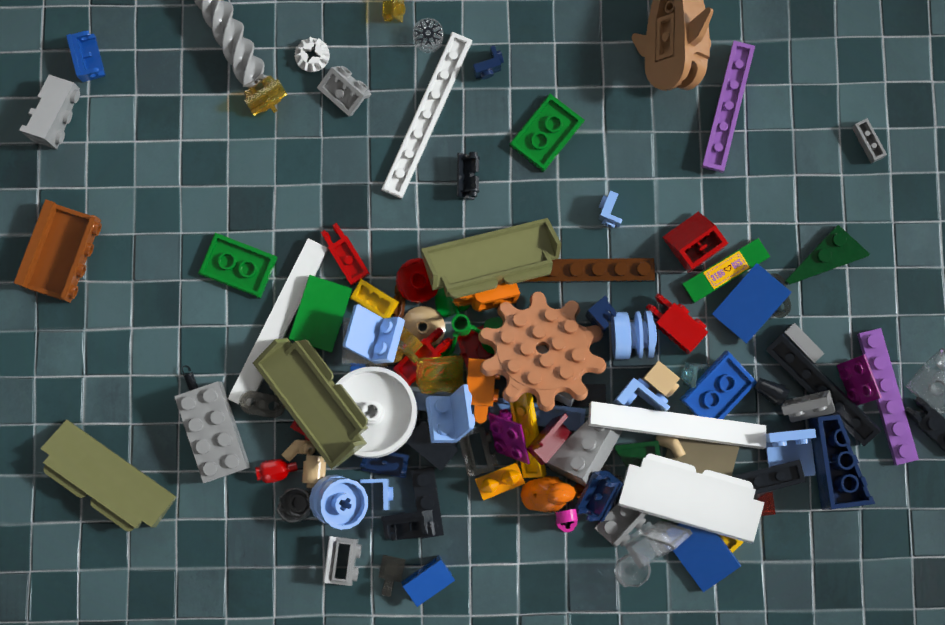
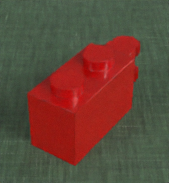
M657 294L655 296L657 302L663 305L667 311L662 314L651 304H648L645 308L651 311L652 315L658 319L655 323L656 328L686 354H690L707 335L708 331L705 329L707 326L698 318L694 320L689 316V310L682 304H672L661 294Z

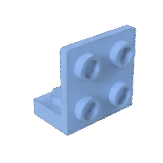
M359 304L354 305L343 347L374 364L393 363L405 320L400 317L382 318Z
M633 378L612 402L615 405L628 406L638 395L658 411L666 412L670 408L666 404L668 400L660 393L655 395L649 390L650 386L641 378L638 380Z
M467 384L460 386L451 396H428L425 399L431 443H457L474 428L475 417L471 411L472 395L468 390Z
M815 429L765 434L768 467L800 460L804 476H814L816 474L811 439L816 438Z

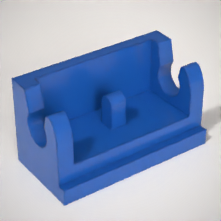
M82 31L66 35L76 76L82 82L106 76L95 34H90L89 31Z
M438 555L401 582L405 591L418 607L454 582L455 579Z

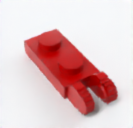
M335 223L333 224V229L339 235L340 240L333 243L330 235L325 230L321 234L328 244V249L352 286L370 275L347 235L345 236L339 225Z
M441 328L435 329L427 338L422 339L393 368L394 372L401 376L409 386L452 344V339L448 337L436 348L432 345L443 334L444 331Z

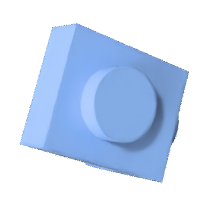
M613 191L609 192L608 197L603 195L598 207L602 209L599 220L602 221L603 225L610 228L620 227L622 222L621 218L610 214L618 196V193Z

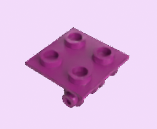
M865 354L837 364L847 396L857 406L882 398Z
M501 409L498 415L488 413L496 452L530 464L522 425L512 421L511 412H508V409Z

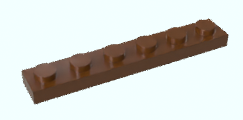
M654 258L552 260L551 274L520 283L654 282L655 264Z

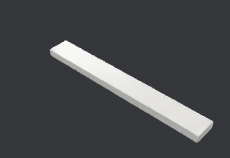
M454 32L451 33L381 189L383 192L400 199L403 198L470 49L471 39Z
M309 238L307 239L228 397L229 400L247 409L250 408L264 380L253 362L275 339L285 338L298 311L309 275H316L328 251V247Z
M593 401L589 403L588 426L757 449L766 448V425Z

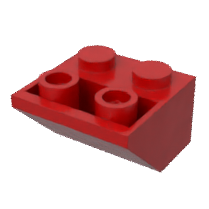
M699 211L662 237L688 273L724 249L728 244L716 225Z

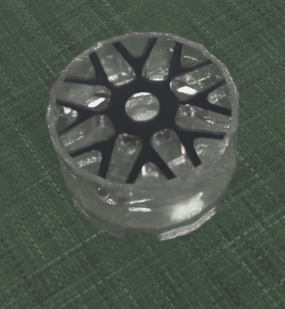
M421 19L413 28V39L416 47L425 53H432L440 49L444 40L441 24L435 19Z

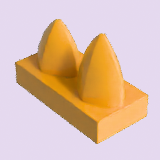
M517 462L475 479L483 500L525 484Z

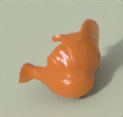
M546 475L538 479L529 480L524 484L521 490V499L524 506L529 510L556 512L566 506V503L573 500L574 497L579 499L585 486L576 484L572 487L570 484L560 480L559 477Z

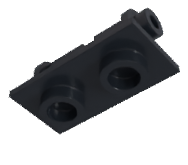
M469 152V155L457 153V197L475 200L477 193L480 192L479 176H475V173L479 172L480 157L477 152Z

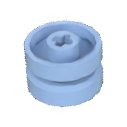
M328 475L320 479L312 488L309 497L310 509L313 515L320 522L340 530L350 529L359 524L368 508V496L364 487L357 481L339 475Z

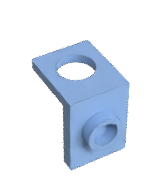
M361 479L360 483H383V509L390 510L389 501H393L394 494L393 487H389V479Z

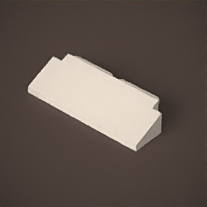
M648 454L643 458L640 467L629 464L625 473L624 485L621 489L618 506L750 544L754 542L765 502L753 499L756 489H753L751 482L711 470H705L700 474L696 472L695 467L654 454Z

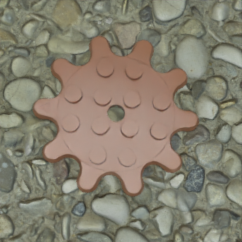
M535 292L530 296L529 308L525 310L516 309L509 302H503L497 308V313L503 320L502 327L497 329L486 327L478 333L479 341L494 349L493 357L481 363L480 371L485 376L502 375L506 378L507 386L503 390V398L508 402H515L522 394L531 393L537 398L539 409L548 412L554 408L555 396L560 392H566L575 400L582 401L588 395V390L582 383V376L588 372L600 374L606 369L604 359L590 352L591 344L602 339L603 331L597 325L584 327L576 322V317L580 312V306L576 301H568L562 308L553 309L547 305L546 297L542 292ZM546 345L548 348V352L545 354H541L536 350L538 346Z

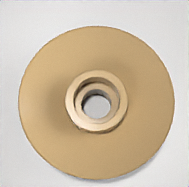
M419 306L408 311L403 317L405 322L401 335L406 344L411 348H414L422 339L427 338L437 328H441L444 332L432 345L440 344L445 335V322L438 311L428 306ZM420 324H426L427 329L420 331L418 329Z

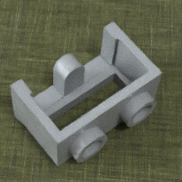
M329 536L323 583L352 586L353 581L357 582L359 568L355 567L356 558H360L362 545L358 544L359 539ZM339 543L350 545L346 579L335 578Z

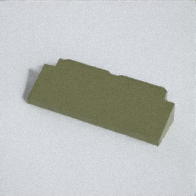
M548 218L422 248L421 255L432 290L444 288L446 297L460 298L495 289L500 283L511 285L551 274L552 260L559 259L561 242Z
M288 338L275 339L253 362L254 366L331 470L338 467L367 444L361 436L368 429L366 426L368 423L367 417L341 384L335 385L332 381L334 377L333 372L308 340L295 341L292 344Z
M67 419L40 448L49 455L43 462L45 464L43 471L46 475L79 498H84L87 495L92 497L90 501L91 506L125 531L129 532L134 530V528H139L142 522L150 527H157L177 498L173 493Z

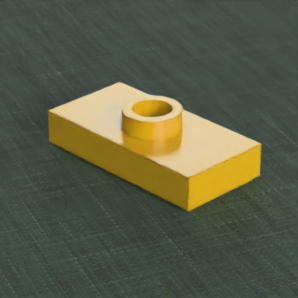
M363 279L359 281L350 297L382 318H390L399 304L397 300Z

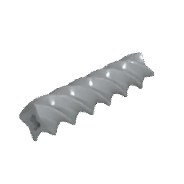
M194 0L196 5L202 10L205 22L212 28L216 42L222 47L226 60L232 65L233 72L243 87L253 89L259 83L269 79L270 76L264 74L265 64L263 60L253 55L254 43L250 39L243 37L244 25L242 22L232 18L233 5L224 0Z

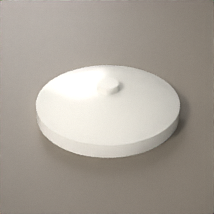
M371 366L353 370L336 383L341 384L368 419L366 425L368 429L361 434L367 444L353 455L362 458H379L395 452L406 443L416 425L417 403L410 386L401 376L389 369Z

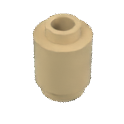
M306 455V461H303L302 483H307L306 488H313L320 479L326 476V462H324L322 456Z

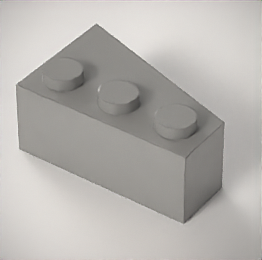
M48 75L37 96L40 101L36 109H30L28 114L31 118L27 126L22 125L19 131L33 142L58 149L59 144H62L65 138V127L72 119L74 103H77L79 100L80 88L74 82Z
M587 420L563 443L546 464L552 472L582 486H586L592 473L602 469L623 430L588 426Z

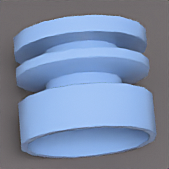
M636 311L634 322H630L627 312H616V317L611 315V343L614 360L630 359L631 349H635L637 358L642 359L643 348H645L647 358H654L657 332L651 311L644 312L643 321L640 311Z

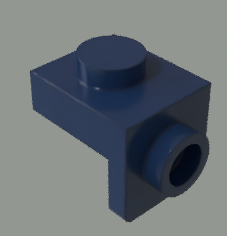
M495 45L490 46L492 59L473 64V72L476 79H488L494 76V73L501 71V63H504L501 51H496Z

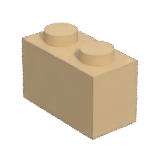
M657 361L642 378L650 386L649 390L655 395L660 393L667 398L672 396L679 387L677 382L680 378L660 361Z

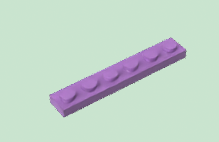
M733 41L702 168L721 173L725 170L755 49L754 45Z
M882 329L859 333L857 336L862 353L866 355L882 396L876 402L894 465L919 460Z

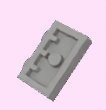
M331 67L317 88L348 116H352L364 99L369 98L372 94L367 90L368 87L363 82L355 80L351 76V71L346 67Z
M830 390L785 400L782 405V411L784 415H789L791 422L832 414L835 412V407Z
M617 502L608 512L604 522L600 521L595 526V529L614 547L618 545L623 547L631 538L629 533L634 527L638 530L646 522L644 518L646 513L618 506Z

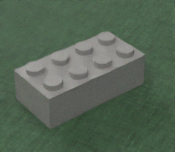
M217 381L174 396L203 483L251 468L222 382Z

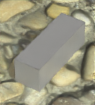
M868 118L856 123L852 127L871 164L887 155Z
M793 323L783 332L813 363L824 355L823 351L796 323Z

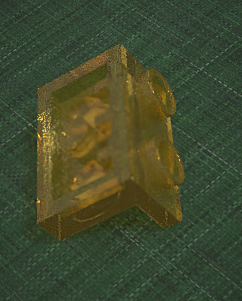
M458 355L417 358L416 384L420 392L425 394H435L436 392L454 393L464 384L462 380L463 357Z

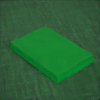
M549 94L509 143V146L544 172L585 120L553 95Z
M215 233L198 274L261 298L278 257Z
M309 275L289 340H308L314 348L332 353L352 288Z

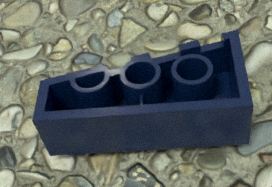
M840 414L808 419L809 429H815L816 438L811 439L821 509L832 510L875 504L873 496H870L865 476H862L859 469L857 456L853 454L851 449V442Z

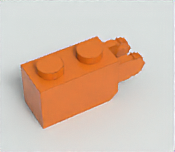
M500 283L495 289L454 298L453 303L458 307L472 305L474 310L480 312L497 308L503 302L517 303L520 291L517 283L511 285Z
M469 358L467 385L472 395L471 405L474 406L475 422L481 424L487 421L488 407H493V402H498L499 389H495L494 385L495 379L500 380V375H483L480 371V365L485 359Z

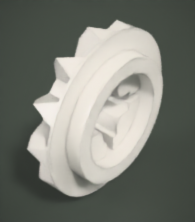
M309 37L306 40H301L300 44L296 47L294 57L298 66L304 71L317 72L327 65L330 53L326 43L319 38ZM315 48V53L318 57L313 56L308 60L309 56L306 52H311Z

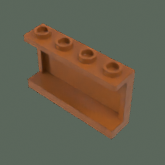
M45 199L14 284L71 303V300L78 293L77 284L79 279L85 274L87 257H90L93 252L94 238L101 231V219L94 215L84 214L57 205L55 202Z

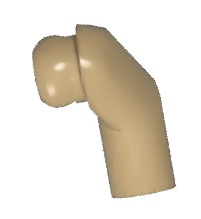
M656 436V441L659 442V445L671 449L676 459L686 454L678 438Z
M297 439L281 455L290 462L297 454L312 455L316 448L308 440Z

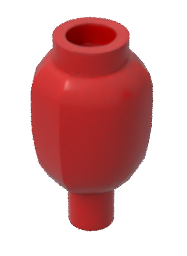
M281 459L263 461L259 467H255L257 481L262 480L264 483L283 480L288 476L289 472L298 471L296 462L287 464V462Z

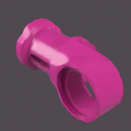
M576 509L555 512L557 528L563 532L573 531L577 526L578 520ZM572 521V523L569 524V528L567 529L565 525L560 524Z

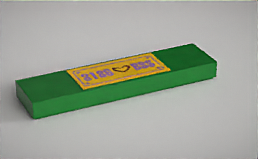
M759 238L684 282L682 286L694 304L752 269L756 263L760 264L770 258V255Z

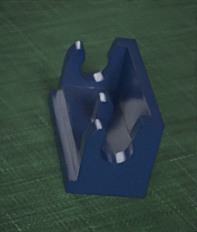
M606 295L594 304L585 315L592 325L599 326L603 332L609 326L608 321L611 322V315L616 317V311L607 301Z
M393 452L379 458H362L360 468L363 471L406 478L410 456Z
M609 471L593 472L574 507L576 513L587 514L586 520L604 522L624 483Z

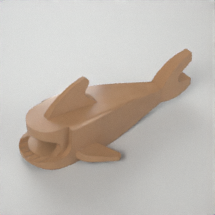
M653 0L646 35L637 33L632 35V41L639 54L645 57L647 79L655 88L663 91L672 90L676 87L682 90H691L703 80L710 57L709 23L713 15L712 8H705L704 0Z

